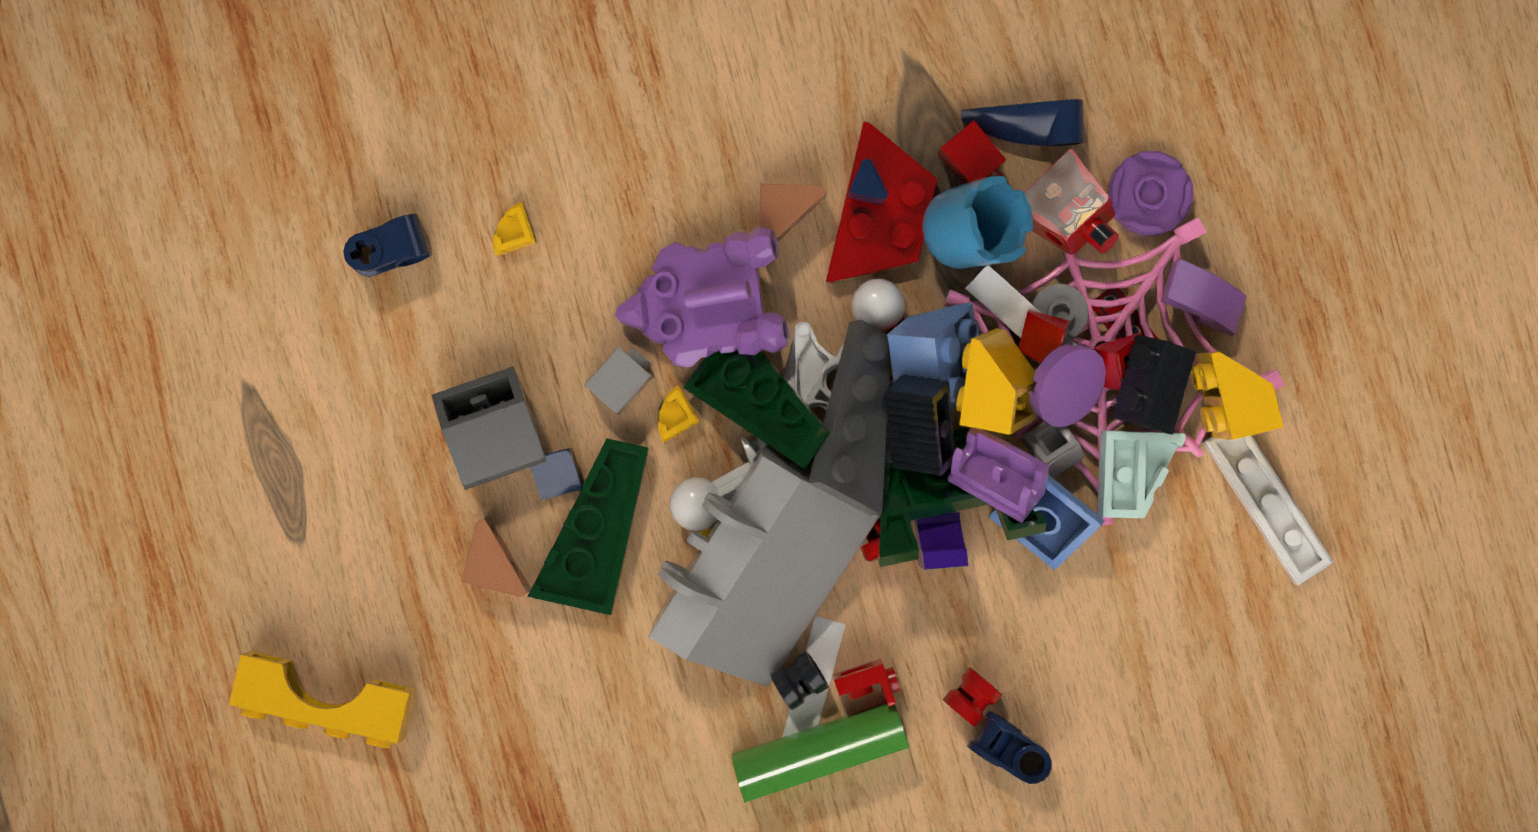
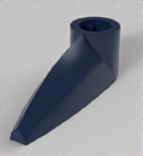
M1082 99L961 110L962 122L969 125L972 121H975L985 134L1004 141L1051 147L1086 143Z

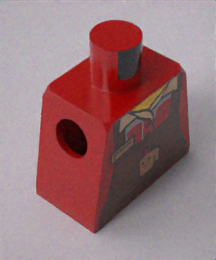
M1071 148L1024 192L1032 211V232L1067 254L1073 255L1077 253L1087 242L1100 254H1104L1117 242L1119 234L1107 224L1115 215L1112 201Z

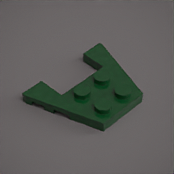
M969 428L954 430L955 450L957 447L964 450ZM886 448L879 566L884 567L919 559V547L910 521L989 504L949 482L948 476L951 473V466L942 476L894 469L892 467V453H889ZM996 509L1007 541L1045 533L1047 522L1039 510L1034 512L1032 509L1021 523Z

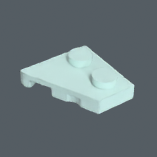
M1101 430L1097 514L1100 517L1144 519L1154 501V492L1158 487L1162 486L1169 472L1166 468L1177 447L1183 446L1186 434L1173 433V435L1162 432Z

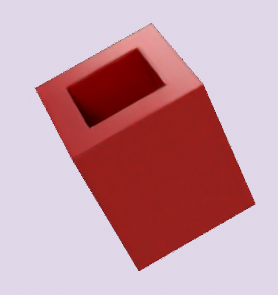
M972 121L944 144L937 153L962 185L986 177L1003 176L999 168L1007 161L975 121Z

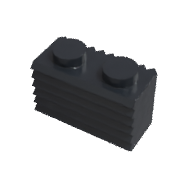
M1136 335L1134 337L1135 344L1131 346L1132 351L1129 354V361L1126 363L1128 368L1124 371L1125 377L1121 379L1123 385L1119 388L1120 392L1116 396L1117 403L1114 404L1116 410L1112 412L1113 418L1146 429L1173 435L1197 351L1166 340Z
M902 375L885 391L882 399V410L884 414L888 415L887 421H889L888 429L890 431L886 439V448L889 453H892V467L894 469L942 476L952 465V458L955 452L949 381L947 379L941 381L939 378L933 380L931 377L925 379L924 376L917 378L916 375Z

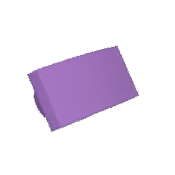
M1178 259L1172 264L1161 302L1195 315L1194 322L1229 336L1236 335L1247 296L1218 276L1189 262Z

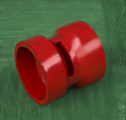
M969 667L962 675L960 686L957 689H951L942 700L968 723L976 727L983 719L985 708L988 705H994L1003 694L974 669ZM969 695L975 699L973 702L968 699Z

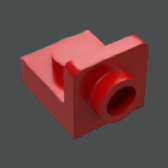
M881 659L832 674L839 696L848 694L849 699L860 698L872 693V686L880 683L888 707L896 705L893 694L901 691L893 667L885 669Z

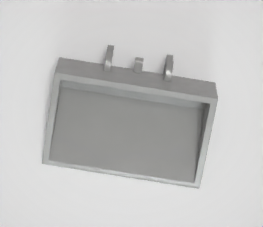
M766 444L730 501L710 492L704 498L705 501L702 506L718 520L707 537L693 530L689 534L686 541L697 548L698 551L687 569L669 561H665L661 566L662 569L658 575L673 588V591L657 614L648 637L688 661L768 687L772 681L770 673L782 666L880 515L870 516L809 484L810 467L802 468Z

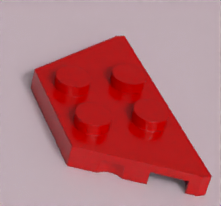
M863 121L826 278L828 283L840 282V280L916 264L919 260L924 238L922 230L924 213L933 199L937 178L869 122ZM867 158L872 160L889 194L886 202L881 205L847 198L862 161Z

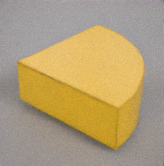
M522 201L511 206L504 213L496 227L493 236V250L497 257L537 243Z
M679 385L666 395L659 410L658 431L663 443L700 422Z

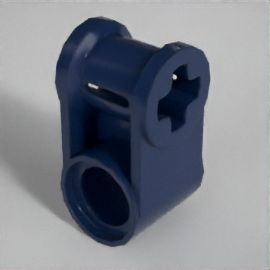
M418 214L403 215L381 226L355 234L348 239L343 250L344 259L347 264L360 275L366 277L377 276L399 267L413 265L432 256ZM368 246L372 251H376L370 254L371 262L368 264L357 259L363 255L362 248Z
M989 710L986 714L988 721L976 740L969 741L967 747L986 761L1003 768L1023 782L1038 784L1044 781L1052 769V760L1049 753L1038 742L1022 733V730ZM1029 751L1038 752L1042 757L1040 768L1032 773L1024 772L1019 767L1020 758Z

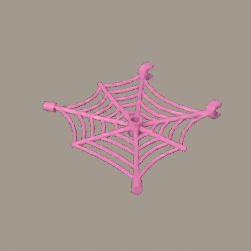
M1198 217L1174 229V236L1151 251L1117 261L1076 258L1075 254L1070 255L1065 252L1066 260L1047 276L1017 291L1022 296L1027 295L1049 283L1069 267L1073 281L1068 285L1076 288L1084 296L1088 305V320L1080 333L1089 328L1092 338L1089 341L1079 337H1074L1071 340L1076 344H1085L1093 349L1098 342L1104 344L1113 341L1124 324L1126 337L1133 335L1130 316L1137 306L1139 309L1140 325L1145 336L1154 338L1146 320L1144 296L1157 279V301L1163 325L1173 343L1184 347L1170 323L1166 304L1161 302L1164 293V268L1172 257L1173 262L1180 259L1181 245L1207 232ZM1165 251L1151 272L1129 280L1114 282L1083 280L1079 266L1091 268L1130 266L1149 260ZM1143 282L1133 296L1112 301L1089 299L1085 288H1126ZM949 290L944 306L950 307L963 303H973L974 319L977 320L982 334L989 331L980 314L994 318L999 328L1005 329L1012 338L1007 326L979 300L970 301V296ZM1127 304L1122 312L1107 316L1095 317L1092 306L1114 307ZM1183 311L1188 325L1202 347L1207 352H1216L1194 322L1192 314ZM1115 321L1105 336L1101 337L1097 323ZM1269 370L1260 375L1274 384L1275 390L1285 385L1278 370L1273 372ZM1103 387L1097 405H1094L1091 411L1097 413L1098 428L1081 419L1074 423L1098 437V450L1082 437L1072 433L1080 445L1098 459L1099 462L1101 430L1113 431L1125 423L1117 419L1107 426V409L1117 403L1116 396L1118 394L1106 401V392L1111 390ZM1201 391L1188 405L1173 433L1186 434L1184 445L1177 447L1176 451L1192 452L1196 457L1203 455L1200 445L1206 431L1202 425L1194 441L1183 430V427L1198 403L1203 399ZM1035 414V421L1014 432V436L1020 439L1033 426H1038L1044 421L1039 420L1040 418ZM1146 428L1134 430L1135 432H1158ZM1078 461L1075 463L1074 466L1084 474L1098 492L1099 481L1082 462ZM1096 503V514L1098 509V503ZM1101 517L1105 520L1102 525L1114 524V518Z

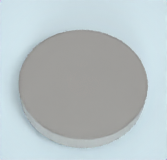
M1066 284L1050 285L1042 289L1032 302V305L1043 314L1069 320L1067 336L1070 339L1076 337L1087 323L1089 315L1087 302L1084 296L1072 286Z

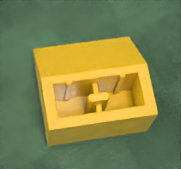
M996 328L971 338V343L966 345L962 357V367L967 369L965 386L960 388L956 402L957 411L961 412L960 425L1011 435L1035 421V414L1029 402L1030 391L1034 393L1036 382L1033 381L1035 371L1005 329Z
M1221 352L1196 354L1190 376L1194 388L1202 392L1205 406L1200 407V416L1205 431H1211L1213 438L1235 440L1284 427L1274 384Z

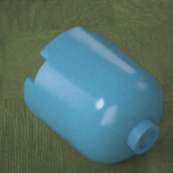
M1003 176L986 177L942 192L931 200L924 213L922 230L929 252L941 264L954 269L1015 261L1026 251V247L1022 248L1025 243L1026 232L1033 230L1032 211L1025 193L1022 190L1015 191L1005 182L1007 179Z

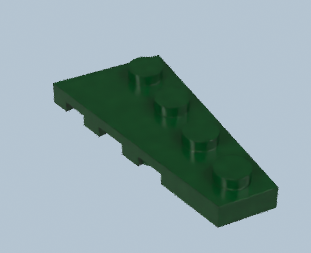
M738 350L730 353L717 351L708 357H704L683 387L689 393L804 469L830 434L828 429L762 350L756 355L739 354Z
M606 438L582 486V490L570 510L527 597L612 615L648 456V447Z

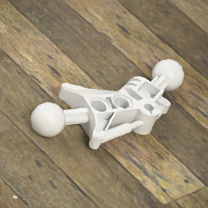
M870 279L861 284L854 292L851 301L852 315L855 320H863L881 332H887L895 328L903 318L905 311L904 296L900 289L891 281ZM799 322L793 329L794 335L783 377L810 409L820 406L827 411L831 391L826 385V378L830 371L838 368L844 343L836 357H834L818 344L810 324ZM889 375L890 387L894 383L893 375ZM740 434L744 453L749 462L712 482L706 478L692 477L678 484L670 496L669 505L672 517L678 525L689 531L699 532L711 528L718 519L707 512L702 506L705 501L704 498L710 492L730 501L766 443L757 437L748 442Z

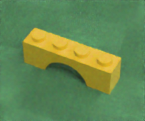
M249 651L240 654L229 706L241 708L240 714L245 717L266 719L268 714L283 718L282 724L289 727L307 729L308 724L325 727L324 734L332 737L347 739L351 733L367 737L366 743L369 745L391 748L392 743L398 744L405 739L417 688L374 679L367 683L359 695L352 701L340 704L325 703L310 696L299 684L295 675L293 660Z

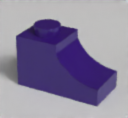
M955 511L914 520L915 537L919 547L918 566L924 570L968 566L967 548L962 534L960 512Z

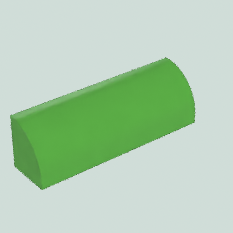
M883 703L733 753L732 762L745 803L910 747L896 706L888 707L887 703Z

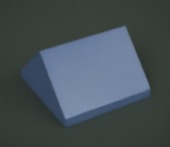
M1048 475L1045 494L1033 508L1034 512L1039 510L1045 517L1047 522L1045 533L1017 538L1016 540L1055 570L1097 531L1105 520ZM994 508L988 517L1002 527Z

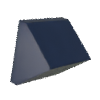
M867 158L862 161L847 198L881 205L886 202L889 194L872 160Z

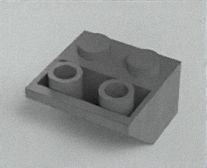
M514 366L431 395L442 433L465 490L547 462L525 391Z

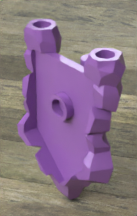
M756 227L749 234L738 231L724 237L723 244L717 242L707 245L706 250L694 246L686 247L676 242L662 248L652 267L656 274L649 275L642 285L638 287L637 293L617 307L615 316L622 324L642 330L644 335L658 344L664 343L662 351L675 366L692 367L701 357H708L717 351L730 353L738 350L739 354L756 355L762 349L772 353L782 350L788 345L790 339L789 327L784 316L771 312L764 313L759 268L765 267L778 257V241L773 230Z

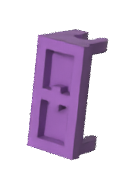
M972 427L967 434L964 450L957 447L954 452L948 481L1022 523L1045 494L1050 466L992 433Z

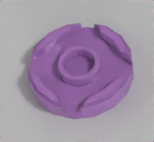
M1142 151L1126 158L1113 171L1107 185V194L1112 201L1115 211L1113 218L1125 230L1139 236H1158L1173 230L1187 217L1193 203V184L1190 176L1187 175L1182 167L1183 165L1175 157L1160 151Z
M1077 343L1079 345L1071 346L1070 344L1059 346L1047 355L1036 369L1033 377L1036 385L1034 393L1030 391L1029 402L1033 413L1050 426L1065 427L1078 422L1090 412L1101 395L1106 375L1104 361L1095 350L1085 344Z

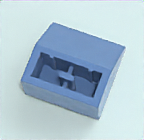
M973 303L958 304L907 317L888 333L894 382L906 374L909 376L916 375L917 378L924 376L925 379L931 377L933 380L939 378L941 381L947 379L950 386L951 407L953 411L956 408L959 390L962 386H965L967 369L962 367L964 349L968 343H971V338L979 336V324L974 319Z

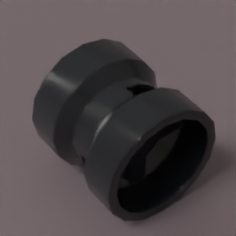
M807 651L796 657L795 663L790 667H780L770 673L774 685L791 710L802 705L805 697L811 693L820 694L829 688L821 670Z

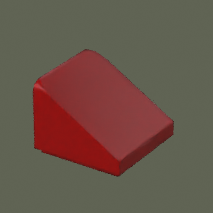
M1028 310L1019 350L1024 355L1042 363L1047 355L1065 344L1070 321Z
M1133 334L1093 348L1103 358L1106 368L1104 387L1120 391L1119 388L1123 385L1121 379L1125 377L1124 371L1128 368L1126 363L1129 361V354L1132 351L1131 346L1135 344L1134 337L1143 334Z

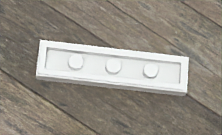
M1252 435L1235 440L1217 439L1210 436L1202 442L1294 585H1300L1334 563Z

